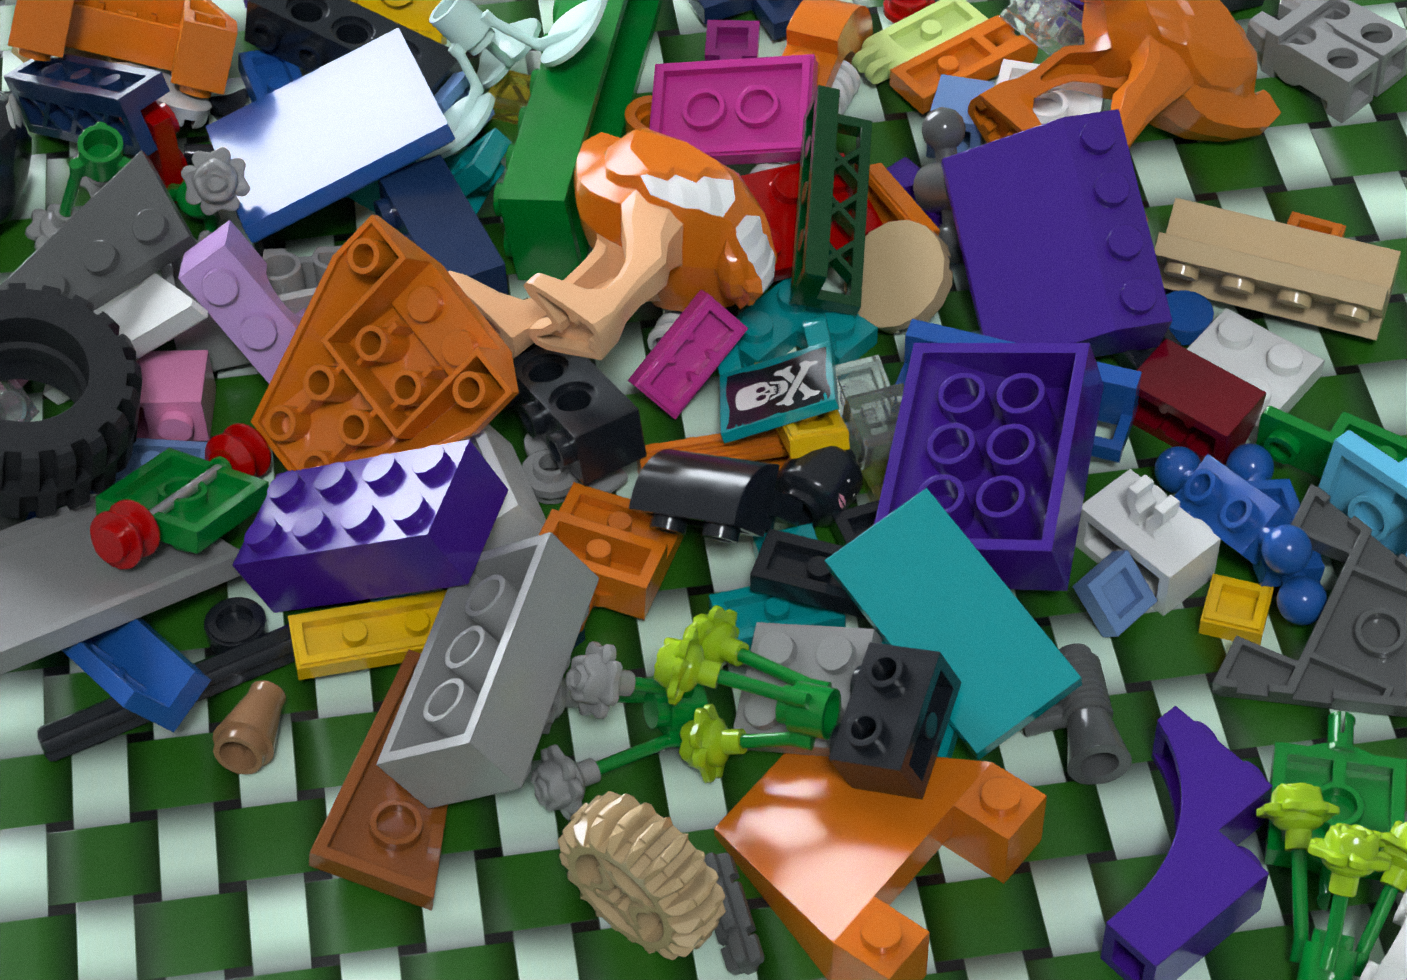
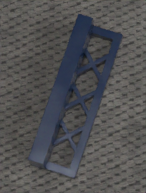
M63 53V58L51 56L50 61L30 59L3 76L22 111L23 119L29 132L77 143L78 137L84 129L102 121L121 134L125 154L136 156L142 150L149 156L158 150L140 110L170 92L161 71Z

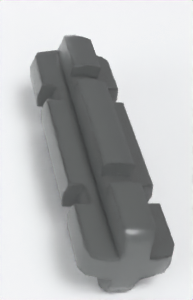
M713 852L706 854L704 861L707 866L717 872L719 878L716 883L722 887L726 896L723 900L726 912L720 918L715 933L719 944L722 946L726 945V947L721 948L727 971L733 975L753 974L758 971L759 965L764 962L765 955L758 935L751 934L756 931V927L743 886L739 881L734 882V880L740 878L734 858L727 852L717 855Z

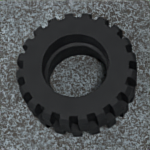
M8 283L6 290H0V382L13 379L42 382L60 390L75 403L63 413L40 421L20 422L0 418V517L19 519V512H35L36 518L56 515V508L59 506L67 505L69 510H72L89 502L91 490L96 494H100L116 481V472L118 473L126 468L132 457L133 443L137 440L142 374L141 366L136 362V350L126 335H119L120 326L107 313L102 311L98 315L95 314L94 304L76 294L72 299L61 296L62 290L60 288L43 285L42 290L26 289V283Z

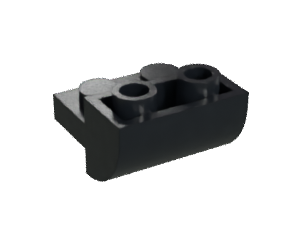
M666 449L653 455L642 468L632 492L629 509L651 517L650 528L675 535H686L687 526L703 528L701 534L703 537L738 544L740 534L764 537L765 532H768L769 528L774 529L775 523L799 526L804 502L775 490L780 467L778 464Z

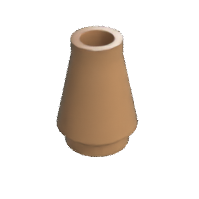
M264 680L254 682L244 698L214 730V756L226 769L238 774H253L272 760L281 710L286 702V695L278 685Z

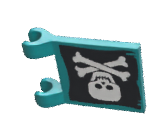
M826 314L803 321L808 348L747 366L742 362L739 351L740 347L737 342L719 364L720 428L724 443L839 409L834 351H837V344L835 338L830 334Z

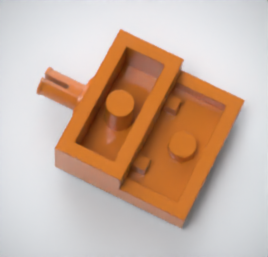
M573 482L559 511L551 510L539 535L552 532L599 577L589 604V614L592 608L597 606L645 620L684 535L670 534L650 528L651 517L629 509L631 499ZM588 614L587 618L585 619V621L582 623L580 632L583 631V629H584V627H585V623H586V621H587V619H588V617H589V614Z

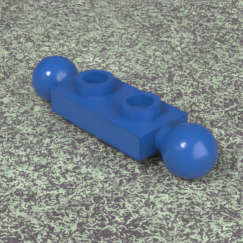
M1247 443L1236 447L1229 454L1226 467L1281 505L1295 517L1300 507L1299 500L1290 479L1271 480L1274 473V461L1271 454L1258 444ZM1312 550V556L1307 566L1297 573L1288 575L1280 574L1270 569L1264 562L1263 557L1256 565L1252 563L1261 586L1280 587L1277 594V607L1280 614L1288 622L1295 625H1309L1319 619L1327 603L1326 591L1320 584L1325 570L1320 553Z
M1175 446L1166 449L1159 455L1154 467L1155 478L1158 484L1164 490L1176 494L1174 497L1180 501L1179 507L1193 518L1204 521L1223 542L1254 565L1263 557L1266 565L1280 574H1294L1307 566L1312 556L1311 540L1301 528L1288 525L1294 516L1281 505L1209 454L1201 462L1198 455L1191 449Z

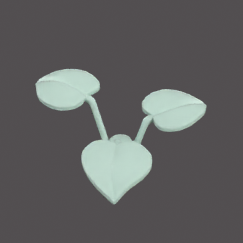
M442 0L431 13L429 22L452 43L448 52L460 64L470 83V92L467 97L460 99L443 114L455 140L416 160V162L441 155L444 159L466 146L485 125L494 106L495 97L489 92L483 94L484 90L497 84L508 73L515 62L521 60L531 48L543 51L540 60L546 67L559 65L573 57L595 32L609 0H587L575 6L553 24L548 36L538 38L542 25L535 18H528L508 24L498 19L489 10L482 12L471 0ZM467 51L473 56L482 52L477 74L465 54Z

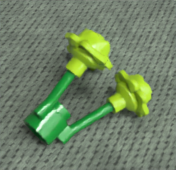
M718 605L713 606L708 614L695 616L693 623L685 628L682 640L670 637L664 639V646L658 650L657 662L654 664V680L666 688L669 704L675 706L682 699L684 692H690L697 684L714 689L717 688L718 684L776 700V720L778 723L785 724L789 732L747 734L744 729H728L725 721L718 716L713 704H706L703 708H696L694 719L685 723L681 728L680 737L682 742L678 753L688 763L689 767L700 770L705 783H712L715 778L723 776L725 763L729 755L745 754L748 748L792 746L812 751L816 738L823 740L831 738L841 713V694L837 688H832L831 682L809 678L749 651V645L737 639L740 633L739 628L736 627L737 612L731 609L725 611ZM727 663L736 667L746 664L790 685L781 687L722 669Z
M1301 782L1278 785L1272 793L1271 802L1264 804L1256 810V817L1268 818V820L1273 822L1274 826L1285 831V851L1291 852L1294 939L1289 961L1300 963L1296 980H1353L1354 976L1361 977L1368 964L1369 955L1398 893L1404 894L1407 890V822L1395 821L1391 830L1383 833L1356 824L1337 823L1330 827L1324 839L1312 838V831L1321 827L1324 822L1332 819V816L1339 815L1340 808L1323 800L1320 787H1314L1312 784ZM1307 852L1320 857L1325 867L1332 871L1328 890L1334 893L1327 929L1314 928L1311 941H1309ZM1374 871H1384L1380 879V883L1384 885V888L1355 950L1352 951L1355 937L1342 934L1349 897L1356 896L1360 877H1366Z

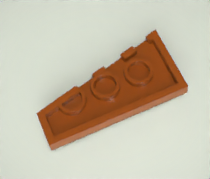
M409 649L309 854V866L432 911L448 804L428 809L376 765L421 656V653Z

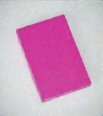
M815 54L655 64L649 129L685 141L723 165L800 161L803 118L817 89L818 62Z

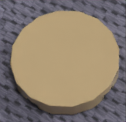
M910 220L887 222L870 231L865 236L862 299L858 315L878 327V330L888 334L902 333L898 330L908 328L912 319L928 322L943 306L952 286L953 271L949 269L950 261L948 256L951 257L948 246L927 226ZM844 281V292L846 294L847 283Z

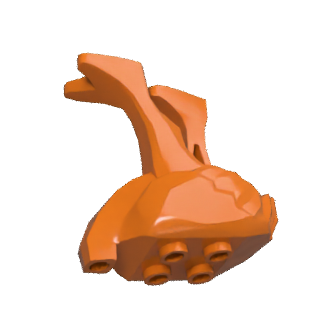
M1080 0V2L1084 3L1082 19L1084 45L1062 47L1034 70L1016 79L1003 81L972 99L968 105L969 116L985 141L989 143L1042 125L1033 111L1034 100L1041 95L1060 89L1081 91L1112 100L1111 110L1119 109L1128 148L1131 147L1148 123L1184 139L1223 142L1261 135L1281 114L1267 91L1263 89L1254 93L1258 69L1257 52L1248 40L1244 29L1235 21L1229 10L1220 0Z

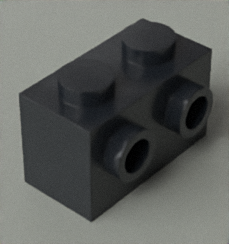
M869 642L862 665H859L852 675L850 683L851 696L842 722L836 725L830 738L829 760L852 788L923 800L962 683L941 652Z

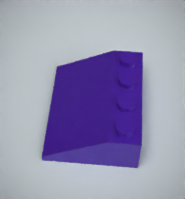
M1119 109L1062 117L942 159L941 166L981 335L1015 343H1090L1094 357L1159 346L1172 323V317Z
M914 343L874 525L927 488L1010 589L1067 591L1104 387L1090 343Z

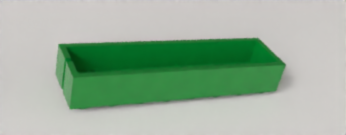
M555 0L553 5V24L566 12L587 0ZM609 0L598 27L580 51L559 65L546 67L541 62L539 69L532 71L530 78L531 96L528 105L520 108L518 137L515 144L508 146L505 178L503 183L496 184L493 197L495 214L503 218L505 226V254L507 257H513L518 280H529L537 273L564 280L592 252V248L582 229L576 206L573 179L576 160L582 143L596 134L603 132L619 138L625 135V109L629 103L635 100L663 0Z

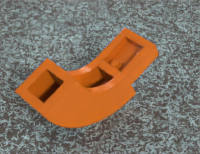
M803 0L786 28L787 45L782 56L815 54L818 62L817 87L818 85L832 87L843 60L851 64L854 55L861 50L863 42L873 34L870 11L866 6L840 0Z

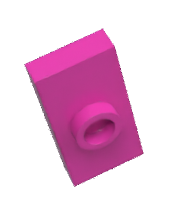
M700 290L627 381L665 413L676 419L748 328L712 296Z

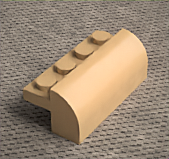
M1175 198L1166 233L1159 232L1154 249L1165 289L1192 291L1209 300L1375 341L1378 339L1401 260V251L1180 198Z

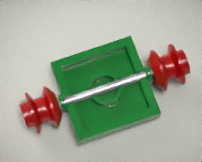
M235 423L228 426L222 434L215 435L207 442L205 460L168 448L95 497L96 517L90 526V536L98 556L115 568L130 569L136 566L142 557L153 554L157 550L160 541L170 544L180 551L200 553L261 508L267 496L269 481L259 477L268 471L271 464V452L266 440L255 428L247 424Z

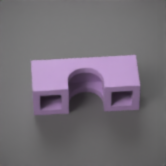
M229 220L184 253L178 279L200 305L208 310V314L270 384L306 309L303 308L294 314L287 308L268 280L266 273L267 263Z

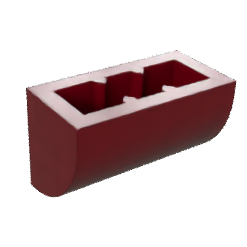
M1166 338L1136 370L1142 372L1137 412L1133 425L1172 447L1182 446L1191 449L1198 455L1201 462L1209 454L1226 466L1229 454L1236 447L1245 444L1261 413L1266 392Z

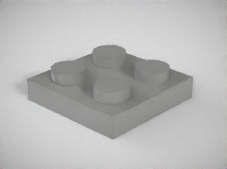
M757 622L750 651L809 678L831 682L832 688H837L841 694L839 724L842 722L851 696L850 683L855 669L862 665L869 642L882 644V638L875 629ZM747 665L746 677L781 687L790 685ZM741 691L733 729H744L747 734L789 732L785 724L778 723L776 720V700ZM816 738L812 751L792 746L748 748L747 750L829 757L830 739Z

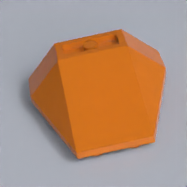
M372 214L332 256L251 423L264 437L269 447L288 471L375 457L385 453L391 454L414 450L431 445L464 441L479 434L519 393L512 351L440 262L381 217Z

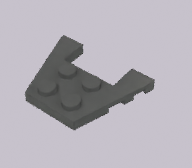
M1311 484L1291 525L1297 526L1306 532L1311 540L1313 551L1345 563L1343 570L1299 660L1291 659L1236 636L1213 681L1212 693L1222 697L1407 717V557L1403 553L1399 557L1371 535L1372 529L1356 516L1350 519L1330 503L1331 496L1321 488Z

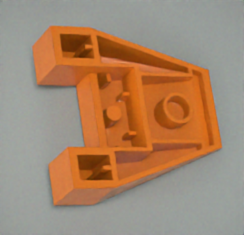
M17 0L8 46L19 48L18 54L37 61H50L51 56L63 58L64 48L69 47L171 71L170 83L180 85L179 90L182 93L198 98H210L212 92L224 95L238 29L237 22L211 0Z
M784 753L714 828V836L734 858L735 863L827 980H923L927 975L930 932L890 906L891 903L942 845L1004 884L1042 840L1047 795L993 762L937 757L923 800L852 788L830 762L828 756Z

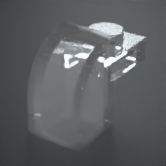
M879 355L835 365L839 409L837 410L849 430L850 449L856 456L857 464L861 470L888 464L904 384L900 383L890 386Z

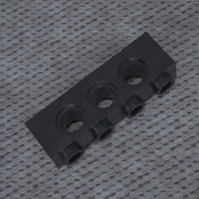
M247 0L244 41L310 73L397 28L400 29L433 96L453 73L461 72L462 69L457 59L448 52L449 47L350 0Z
M533 343L513 359L519 393L504 408L509 409L512 407L520 416L527 433L532 438L539 436L547 445L553 460L560 468L567 466L585 485L647 456L639 409L588 358L549 351Z

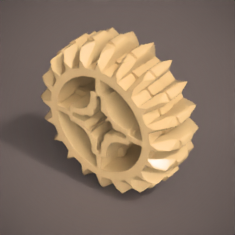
M608 791L603 796L597 795L589 804L584 803L570 817L571 821L562 830L563 834L557 840L561 851L559 857L562 865L569 870L567 872L568 880L581 891L580 899L589 902L596 911V917H602L611 925V928L623 934L632 943L635 942L642 945L648 954L657 951L664 958L675 960L678 956L686 957L694 948L699 949L718 926L720 918L726 912L723 904L726 896L722 887L716 883L719 878L717 872L707 866L704 861L705 853L697 850L688 840L689 834L681 833L672 824L670 817L663 818L657 814L652 804L645 802L640 805L634 796L626 793L621 796L620 794Z

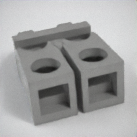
M1281 0L1277 17L1280 20L1261 11L1250 19L1248 23L1247 38L1255 49L1263 53L1261 71L1273 78L1278 75L1285 83L1292 86L1301 85L1327 101L1326 114L1341 123L1373 100V95L1378 97L1407 75V30L1349 0Z

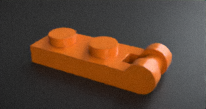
M997 15L890 70V86L923 115L931 110L941 74L988 81L999 75L1003 59L1032 63L1037 56L1038 46L1026 35L1017 36L1014 33V26L1003 16Z

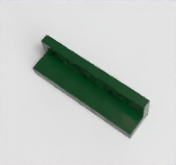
M818 85L803 118L790 303L857 316L861 308L872 121L838 114L840 89ZM837 133L856 137V149L844 157L836 150ZM839 174L853 190V195L841 203L833 196L834 175ZM851 209H852V215H850V214L848 213V211L851 210ZM833 220H836L850 236V242L838 250L830 243L831 222ZM849 256V262L847 263L844 258ZM832 267L847 283L846 294L821 290L827 279L828 268Z

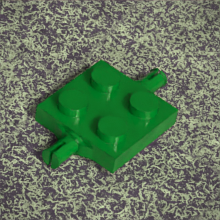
M1341 711L1333 712L1328 716L1327 743L1306 746L1275 741L1270 784L1273 785L1272 793L1282 783L1294 784L1301 782L1312 784L1314 787L1321 788L1322 797L1325 802L1340 808L1339 815L1332 816V819L1324 822L1321 827L1312 831V838L1324 839L1330 827L1337 823L1356 824L1383 833L1389 832L1395 821L1405 822L1407 759L1373 755L1358 747H1354L1356 718L1352 714L1345 713L1342 732H1340ZM1267 818L1264 864L1292 868L1291 852L1285 851V831L1278 829ZM1307 852V870L1319 874L1316 904L1320 909L1327 911L1331 892L1328 888L1332 871L1325 867L1320 857ZM1374 871L1372 874L1360 878L1380 880L1384 871Z

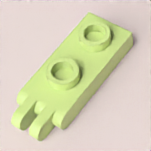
M939 0L868 37L863 42L861 50L852 58L851 64L858 72L865 73V78L872 84H879L890 78V70L965 32L988 20V18L966 0Z

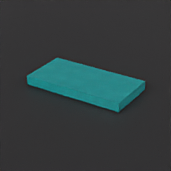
M927 488L824 560L829 572L887 645L941 652L962 682L948 723L977 760L984 757L1082 686L1081 676Z

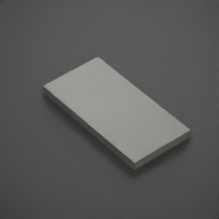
M97 495L91 496L89 502L75 509L69 510L65 506L56 509V515L35 517L0 530V675L241 576L232 566L239 549L219 538L200 553L195 554L193 552L177 550L172 545L160 541L157 550L147 557H142L140 562L133 568H115L98 556L91 541L90 526L96 517L95 497Z

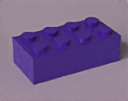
M470 440L431 445L425 448L391 454L385 453L375 457L335 462L330 465L302 470L286 471L277 474L267 489V496L253 524L246 531L244 542L232 566L273 613L468 585L508 493V488Z

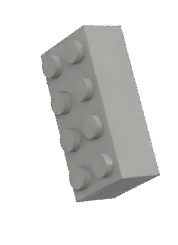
M552 532L483 551L469 584L448 587L376 764L428 809L521 789L531 771V761L544 726L551 717V707L563 675L570 665L572 650L582 623L589 614V604L599 577Z

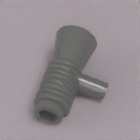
M1074 643L1063 646L1059 651L1081 676L1082 686L1024 727L1026 737L1066 728L1067 770L1069 776L1074 781L1086 785L1111 782L1128 771L1132 763V757L1112 720L1113 709L1100 659L1084 644Z

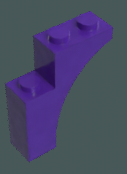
M1174 706L1157 720L1151 756L1164 779L1170 795L1174 812L1175 838L1167 857L1156 875L1128 905L1108 920L1105 926L1100 959L1124 980H1177L1261 909L1269 875L1262 867L1259 859L1249 849L1237 845L1265 823L1266 818L1256 817V810L1270 802L1273 785L1266 780L1258 767L1249 761H1242L1220 743L1207 725L1200 721H1194L1177 706Z

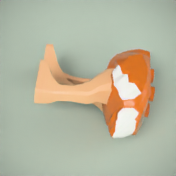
M644 127L630 131L622 138L600 132L582 143L573 176L575 199L582 229L593 250L564 280L537 273L523 285L531 298L522 300L498 292L467 275L449 271V274L512 351L513 359L535 343L549 351L602 360L619 341L626 322L645 302L651 301L654 306L665 310L683 312L697 293L703 290L724 308L730 307L735 303L740 310L747 304L749 306L753 305L773 283L777 255L765 213L739 173L685 141Z

